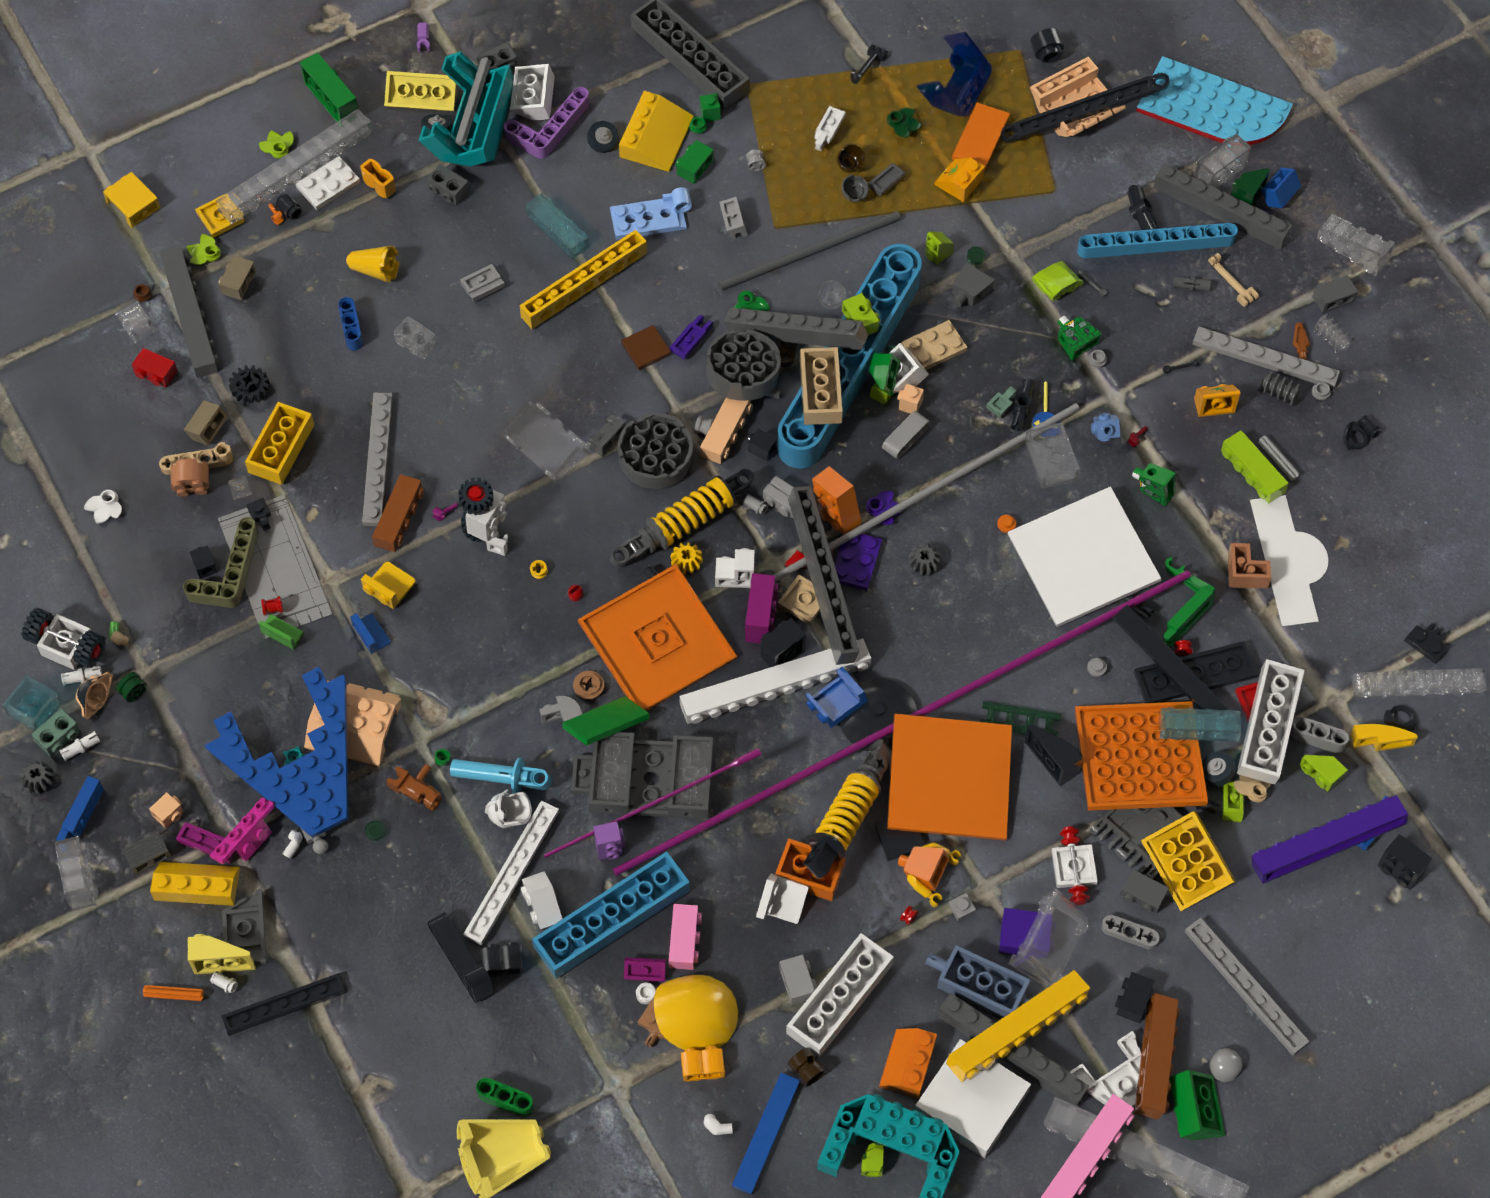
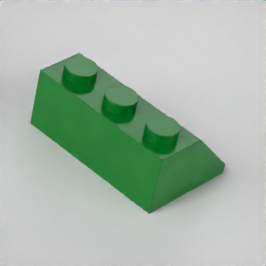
M1187 1070L1169 1077L1180 1138L1200 1140L1225 1136L1214 1076Z

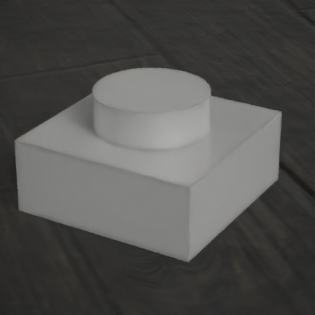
M966 893L948 902L957 921L976 913V909Z

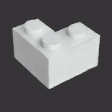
M748 548L735 549V558L727 556L716 558L715 587L750 588L752 573H754V550Z
M541 872L522 879L523 887L520 888L527 905L532 906L533 911L530 912L533 924L537 923L539 928L543 929L562 920L552 884L546 873Z

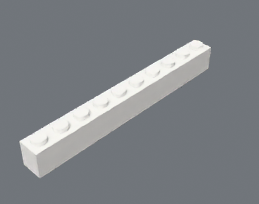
M864 639L857 640L860 652L854 663L836 665L832 650L828 649L679 696L680 706L687 724H696L703 719L709 717L716 718L728 711L735 712L747 705L754 706L763 700H773L779 695H788L801 688L808 689L820 682L827 683L833 678L839 677L836 670L840 667H843L848 674L855 671H864L871 667V656Z

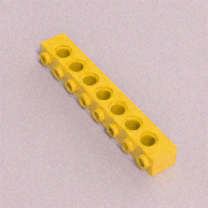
M635 229L519 305L521 318L531 329L535 328L646 255L647 241Z

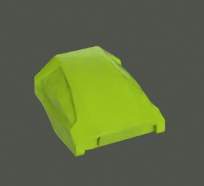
M1063 261L1054 263L1032 276V281L1052 301L1059 300L1066 292H1074L1076 287L1083 285V280L1079 279Z

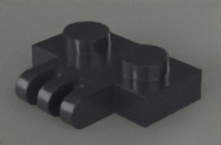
M1433 623L1426 630L1416 625L1404 641L1436 664L1448 650V647L1441 643L1448 634L1444 632L1441 636H1438L1441 631L1439 627L1434 632L1431 631L1435 627Z

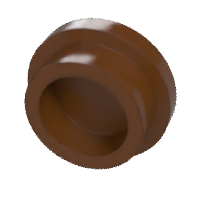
M139 284L135 287L133 295L137 301L144 302L150 299L152 291L147 285Z

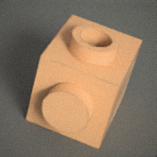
M906 383L904 390L901 389L897 400H900L899 410L910 414L913 411L918 412L923 401L924 389Z
M167 792L149 808L152 816L165 828H168L173 822H177L183 813L182 802L175 795L171 797Z

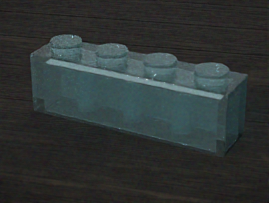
M541 193L525 204L526 215L571 259H574L589 248L588 235L583 230L578 229L576 223L572 219L569 220L563 210L558 209L549 197L546 198Z
M1172 707L1161 708L1160 739L1239 742L1241 734L1240 711L1230 709H1175Z

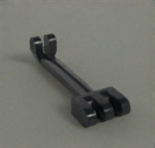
M872 44L867 51V55L870 56L858 72L855 69L852 70L850 76L852 83L857 84L876 59L883 61L888 51L884 49L881 53L882 48L878 47L875 50L876 46Z

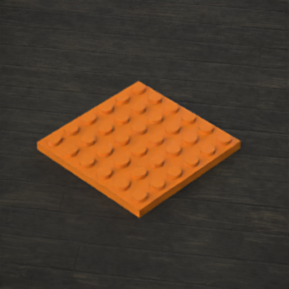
M1192 701L1075 706L1079 748L1083 756L1082 770L1088 811L1207 806L1208 798Z

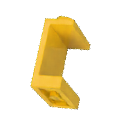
M132 172L123 176L119 181L108 186L103 191L106 202L108 204L112 202L125 215L127 223L131 228L160 209L158 198Z

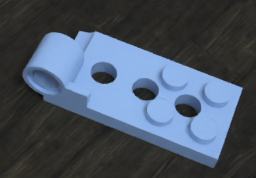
M680 187L674 189L672 193L662 194L663 199L610 207L616 240L622 239L635 229L641 236L687 229L683 212H687L692 208L689 190ZM663 213L670 214V216L667 218H664L661 215ZM645 216L653 217L651 220L644 219ZM629 218L635 220L633 223L626 222Z

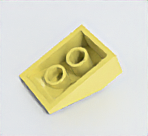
M204 934L188 937V962L194 974L215 973L216 971L220 973L256 970L251 953L247 950Z

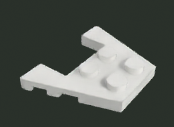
M1131 1031L1117 1041L1118 1046L1128 1058L1121 1065L1096 1081L1083 1063L1070 1071L1071 1074L1088 1084L1087 1092L1104 1105L1112 1094H1115L1130 1106H1135L1141 1051L1138 1048L1135 1034Z

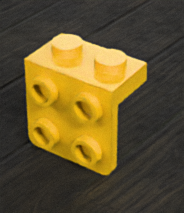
M385 562L372 578L365 574L361 578L362 589L368 595L374 596L382 604L394 609L414 586L415 579L392 563Z

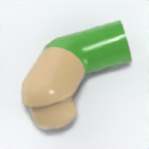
M110 622V641L118 646H126L129 638L119 632L120 624L118 622Z

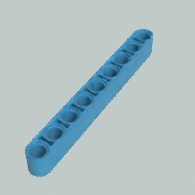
M1232 223L1083 235L1079 239L1077 253L1082 258H1098L1228 247L1235 243L1238 229Z

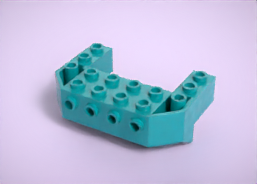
M867 1094L840 1106L818 1160L817 1170L837 1177L849 1145H856L859 1136L928 1162L926 1170L928 1175L919 1198L944 1197L960 1152L944 1121L936 1117H932V1119L926 1117L918 1110L913 1109L911 1111L905 1109L898 1102H887L882 1096L873 1094V1096Z

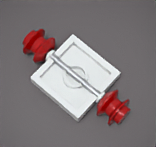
M1068 826L1059 833L1060 836L1064 837L1061 840V844L1067 847H1057L1051 850L1057 888L1072 887L1068 890L1070 894H1073L1070 902L1075 905H1083L1090 899V896L1085 895V892L1088 891L1086 886L1097 885L1098 882L1092 845L1075 846L1081 841L1079 837H1076L1079 834V830L1073 826Z

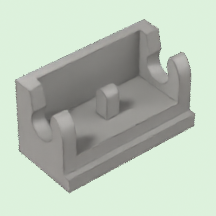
M737 197L719 202L727 233H730L733 239H736V233H741L743 237L748 236Z

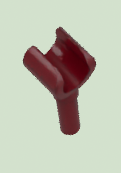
M1144 426L1137 433L1133 432L1130 434L1128 442L1132 447H1136L1141 442L1139 437L1148 430V427Z

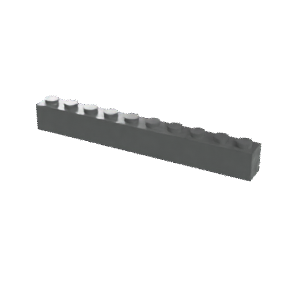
M811 486L795 487L790 493L788 502L836 665L854 663L860 650Z

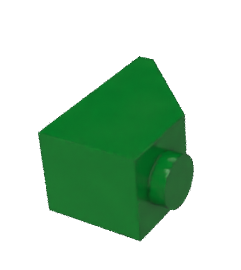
M873 353L869 362V372L881 390L888 395H893L900 360L892 354Z

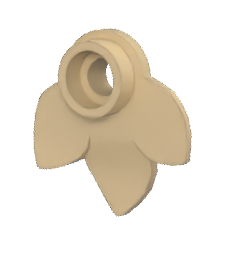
M1240 775V781L1233 782L1235 789L1240 794L1248 796L1250 800L1257 803L1263 802L1266 799L1267 789L1271 785V783Z

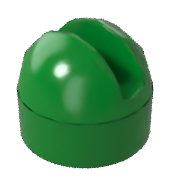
M446 749L437 750L434 756L435 763L439 766H446L450 761L449 751Z

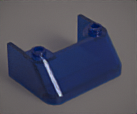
M962 32L944 37L953 50L950 55V64L955 70L946 88H944L940 81L918 84L917 86L933 107L958 117L970 114L992 72L990 62L967 32Z

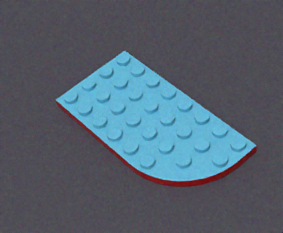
M1162 56L1154 74L1162 72L1168 75L1169 87L1164 91L1141 98L1136 112L1220 143L1246 146L1263 142L1274 136L1285 124L1293 103ZM1159 79L1156 81V83L1158 85H1163V83H1165V80Z

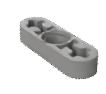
M1108 915L1103 919L1101 928L1106 935L1145 949H1154L1159 942V934L1151 928L1114 915ZM1110 922H1113L1115 926L1112 929L1108 928ZM1120 924L1123 925L1121 933L1118 932ZM1133 928L1136 931V935L1133 937L1127 936L1125 929ZM1140 932H1143L1140 940H1138ZM1149 935L1152 936L1151 943L1147 942Z

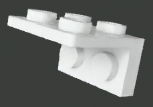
M770 874L765 884L756 917L764 919L768 914L798 924L809 886Z

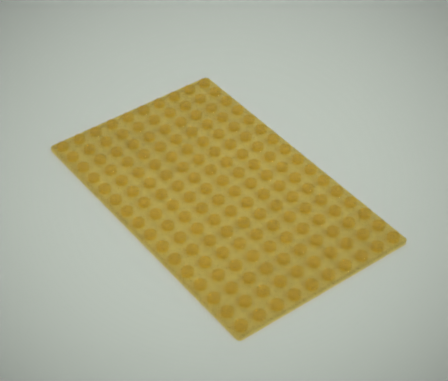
M1020 50L869 68L857 84H853L851 81L852 71L750 83L748 96L758 148L764 155L765 168L763 169L775 229L888 215L896 211L904 213L1051 194L1054 192V184L1041 133L1014 143H1005L1000 137L984 171V179L964 202L934 185V182L953 162L952 155L977 102L1010 113L1006 126L1036 115ZM829 106L845 111L846 116L829 144L825 143L822 151L816 150L815 142L817 139H814L815 131ZM902 108L915 109L913 118L920 122L921 128L910 132L908 138L898 136L894 132V128L887 124V116L892 111H900ZM1008 131L1005 133V136L1010 138V136H1014L1015 133L1012 131ZM847 144H855L861 147L865 153V161L857 172L847 173L837 165V155ZM892 163L906 173V177L882 197L870 188L867 197L861 202H850L842 195V182L844 178L851 174L853 176H861L869 183Z

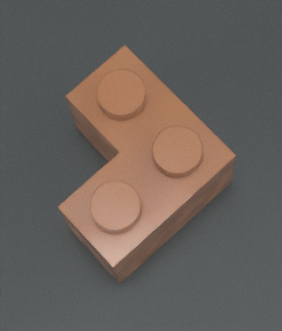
M1250 543L1230 544L1228 551L1229 588H1268L1271 580L1270 561L1251 560Z

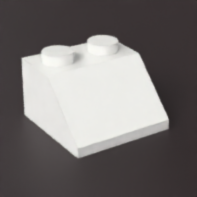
M901 343L888 353L900 360L893 393L900 392L901 389L904 390L906 383L916 387L929 375L912 352Z

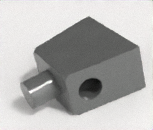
M966 262L953 284L952 293L955 295L952 299L953 303L958 307L964 302L974 306L993 291L994 279Z

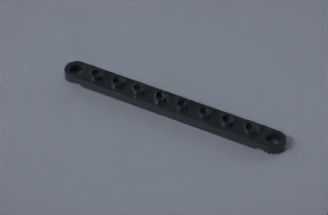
M1157 73L1150 77L1147 76L1022 119L1014 124L1004 126L1001 131V138L1005 143H1014L1060 127L1063 121L1065 124H1069L1156 94L1169 87V77L1165 73ZM1159 79L1165 80V83H1163V85H1158L1156 81ZM1008 131H1012L1015 134L1014 136H1010L1009 138L1005 136V133Z

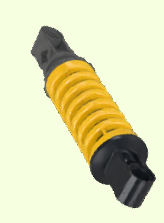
M742 469L726 480L720 475H716L714 479L706 483V486H701L697 491L691 492L689 497L685 496L681 499V502L677 501L672 507L665 508L664 512L657 513L656 518H647L645 528L637 530V535L632 536L613 550L610 556L611 564L620 568L639 558L647 551L654 552L657 547L666 550L674 543L673 537L678 540L682 538V531L685 534H689L691 532L690 526L693 529L699 528L698 521L702 524L707 523L706 515L713 519L715 518V511L721 514L724 512L725 507H735L737 505L735 496L750 487L754 480V474L749 469ZM740 476L747 477L748 483H743L740 480ZM615 554H622L624 556V560H617L615 558Z
M882 739L875 741L870 746L861 765L846 776L845 782L831 804L829 811L825 814L816 833L809 840L812 850L804 860V865L817 879L824 877L829 872L833 862L841 861L844 858L851 839L854 838L856 831L860 827V823L863 822L864 816L869 812L873 801L881 793L879 784L892 757L891 748Z

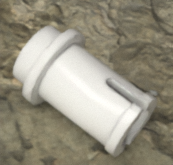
M218 971L212 975L210 980L212 984L224 989L225 993H234L238 986L235 978L230 979Z

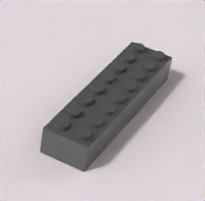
M650 0L631 14V28L706 95L717 93L720 107L723 110L750 91V78L662 0Z

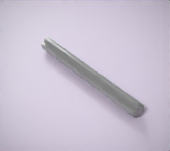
M487 57L482 58L459 127L455 140L459 146L466 144L491 64V60Z

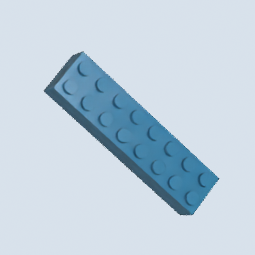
M666 851L532 939L533 947L557 979L690 891V882Z

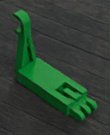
M1172 557L1165 561V570L1175 577L1185 571V565L1181 566L1180 569H1174L1170 566L1172 564ZM1193 575L1182 581V583L1196 594L1167 623L1168 628L1164 633V643L1169 648L1179 641L1213 606L1215 588Z

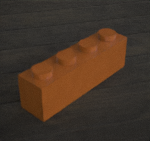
M402 474L399 475L373 533L374 546L396 552L397 547L401 546L403 533L405 530H408L411 515L416 513L417 502L419 499H422L424 494L421 480Z

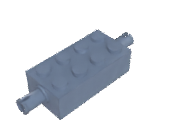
M957 945L949 959H942L930 952L925 962V965L941 971L938 989L949 994L952 993L956 997L1000 1018H1004L1030 1000L1025 995L1029 988L1030 979Z

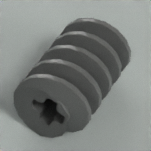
M1270 371L1262 379L1258 391L1264 387V394L1271 391L1270 396L1274 397L1277 394V400H1281L1284 397L1283 402L1285 404L1291 400L1290 406L1292 407L1299 395L1300 384L1292 387V380L1286 384V377L1280 381V374L1272 377L1273 371Z

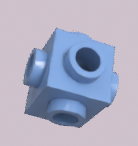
M1102 413L1098 417H1093L1094 423H1091V431L1098 440L1110 441L1111 438L1120 437V423L1116 415Z

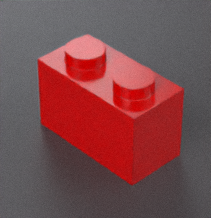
M142 348L132 363L134 374L138 378H145L154 385H161L165 388L168 387L178 372L175 361L145 348Z

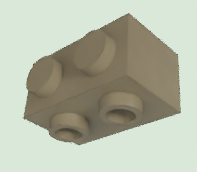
M233 256L231 262L227 263L224 275L218 281L221 294L242 300L256 274L254 262Z
M203 401L184 428V431L193 441L209 445L228 418V415L220 405Z

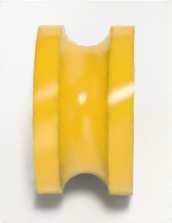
M536 560L531 563L530 571L534 578L541 579L547 575L548 569L544 561ZM538 566H541L540 573L536 571Z

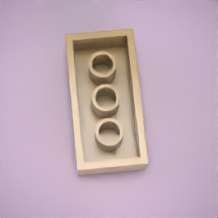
M838 347L800 349L804 425L842 423Z

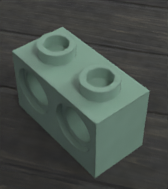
M60 709L31 735L35 743L51 757L59 753V750L67 742L75 739L80 729L77 723ZM68 725L66 729H61L63 726ZM53 738L51 742L46 743L48 739Z

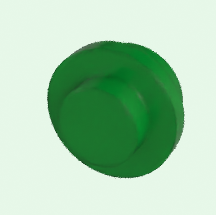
M694 117L689 124V128L693 133L700 134L707 129V123L702 117Z

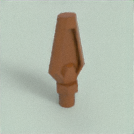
M1296 323L1292 345L1297 349L1299 358L1307 360V348L1311 343L1304 324Z

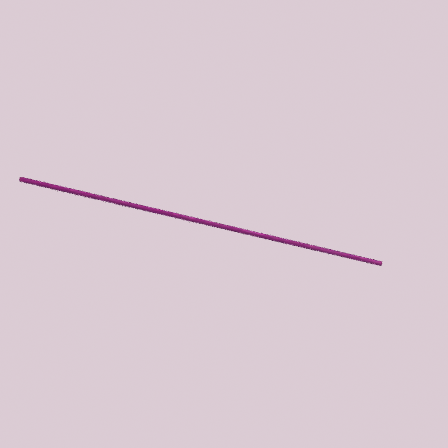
M1188 570L910 715L925 716L1113 618L1126 605L1132 608L1191 577ZM894 723L613 869L615 876L893 732Z

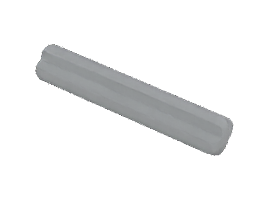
M1268 436L1261 437L1258 442L1291 481L1296 480L1300 475L1296 468Z

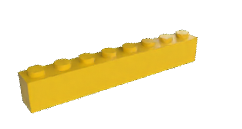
M1073 970L950 1053L946 1062L947 1066L961 1082L967 1079L972 1080L981 1069L991 1067L997 1058L1007 1056L1011 1051L1010 1049L1023 1045L1029 1036H1036L1044 1026H1051L1056 1022L1057 1017L1062 1014L1063 1016L1067 1015L1076 1004H1083L1088 999L1087 995L1090 987Z

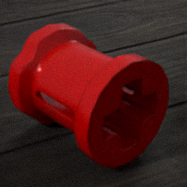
M280 596L269 600L261 599L264 616L273 612L283 613Z

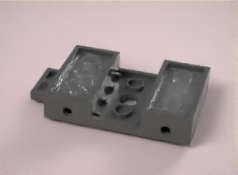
M615 733L594 742L593 755L574 754L571 794L589 795V813L626 815L712 773L713 737L674 735L673 742L635 740L634 733ZM648 773H656L659 777V782L656 785H647L644 782V777ZM711 778L663 800L634 816L708 819Z

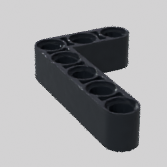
M443 912L429 920L427 925L473 1001L477 1003L493 994L492 983L487 970L482 963H476L447 914Z

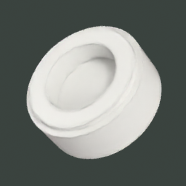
M642 983L637 987L636 997L640 1003L649 1004L656 992L654 985Z

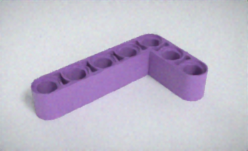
M583 87L576 88L539 133L516 120L506 121L504 123L506 141L539 159L546 158L589 107L588 90Z

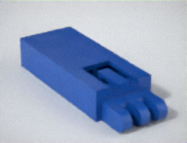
M87 776L56 838L61 849L66 850L72 840H79L104 791L100 780Z

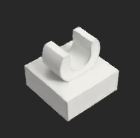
M497 531L494 537L490 536L486 542L487 550L505 556L508 551V536L505 534L503 539H499Z

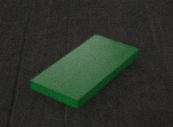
M624 696L563 722V729L587 746L648 720L649 713Z

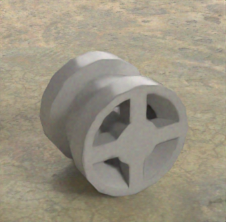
M751 150L746 154L750 171L757 172L765 168L764 155L761 150Z
M699 415L694 433H702L706 436L714 419L710 418L707 420Z

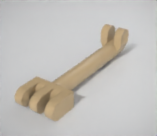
M1219 253L1208 259V262L1239 293L1236 300L1243 307H1246L1248 303H1252L1254 299L1259 298V294L1252 287L1245 290L1220 264L1222 257Z

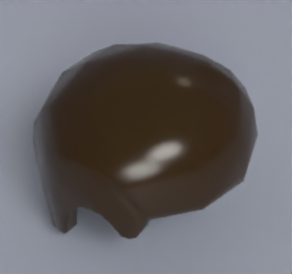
M847 144L837 155V165L847 173L857 172L865 161V153L861 147L855 144Z

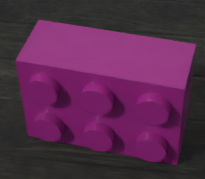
M752 573L745 623V642L761 644L762 636L767 632L774 631L773 624L778 601V583H775V576Z

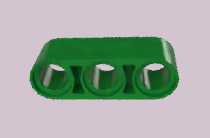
M482 1078L476 1083L477 1095L481 1101L521 1117H528L533 1113V1100L529 1094L490 1078ZM487 1086L491 1088L490 1092L488 1093L481 1092V1089L483 1087ZM503 1094L510 1095V1098L508 1100H500V1097ZM521 1102L529 1103V1106L526 1108L519 1107Z

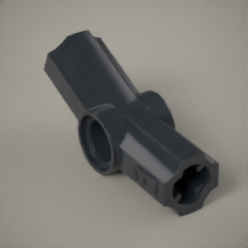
M1140 184L1131 185L1127 192L1131 204L1129 207L1130 214L1138 222L1141 230L1159 229L1152 214V206L1146 199L1143 187Z

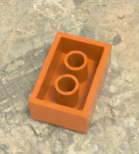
M830 466L812 478L813 491L817 499L816 504L819 507V515L823 521L829 522L835 531H840L843 535L862 523L854 486Z
M788 838L775 875L809 886L808 894L832 901L845 867L846 857L841 861L833 862L829 872L824 877L817 879L804 865V860L812 850L810 845Z

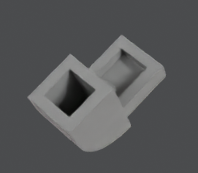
M557 696V704H548L539 709L542 724L562 719V722H565L582 714L578 703L567 696Z

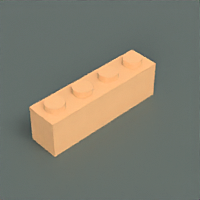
M725 398L700 446L701 457L719 464L722 463L724 458L727 459L730 453V445L736 442L737 432L745 424L744 418L752 411L753 404H751V400L740 401Z

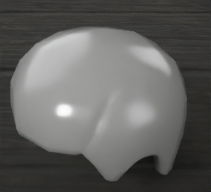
M1229 1048L1216 1051L1209 1062L1211 1074L1222 1082L1235 1080L1243 1067L1242 1058L1236 1051Z

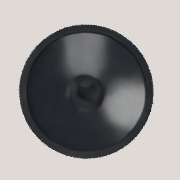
M869 679L858 683L865 692L868 702L839 723L845 737L854 744L894 723L895 714L910 715L917 711L912 696L899 684L885 679ZM893 732L881 738L891 750ZM871 743V744H869V745H867V746H865V747H863V748H861V749H862V750H865V751H869V748H870V746H871L873 743Z

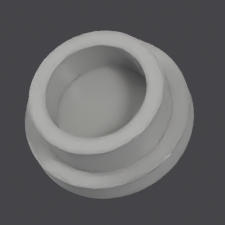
M1094 350L1089 354L1088 361L1091 366L1100 368L1106 364L1107 357L1103 351Z
M1319 382L1313 386L1312 395L1316 399L1326 400L1329 398L1331 390L1328 384Z
M1094 658L1088 662L1087 670L1093 677H1100L1105 674L1107 665L1102 659Z

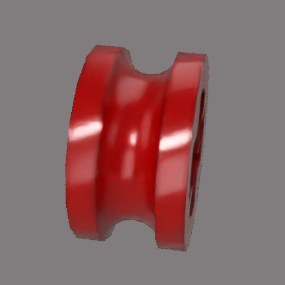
M1180 640L1175 642V654L1177 656L1190 655L1192 653V648H1190L1192 646L1191 641Z
M908 906L900 917V921H905L907 926L915 920L919 912L917 910L914 911L912 906Z

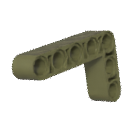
M244 517L238 523L223 582L199 579L185 581L183 590L188 601L228 608L236 607L240 603L258 537V529L252 518Z

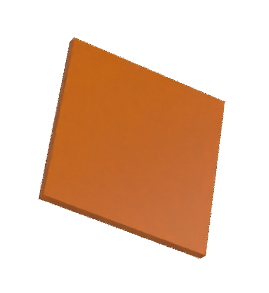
M677 564L578 619L581 628L626 697L645 711L726 666L738 657Z
M895 714L887 829L1006 841L1012 725Z

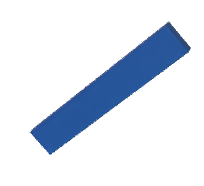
M780 1073L734 1179L733 1188L752 1195L800 1080Z

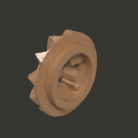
M584 671L575 677L573 689L576 695L580 696L583 700H593V698L599 697L601 692L604 691V681L597 672ZM591 680L593 688L590 687L589 690L586 691L585 685H588V683Z

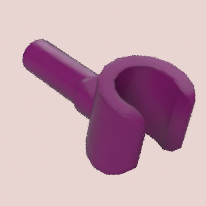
M457 503L443 510L439 507L434 508L432 511L434 515L432 517L442 521L448 512L458 507Z

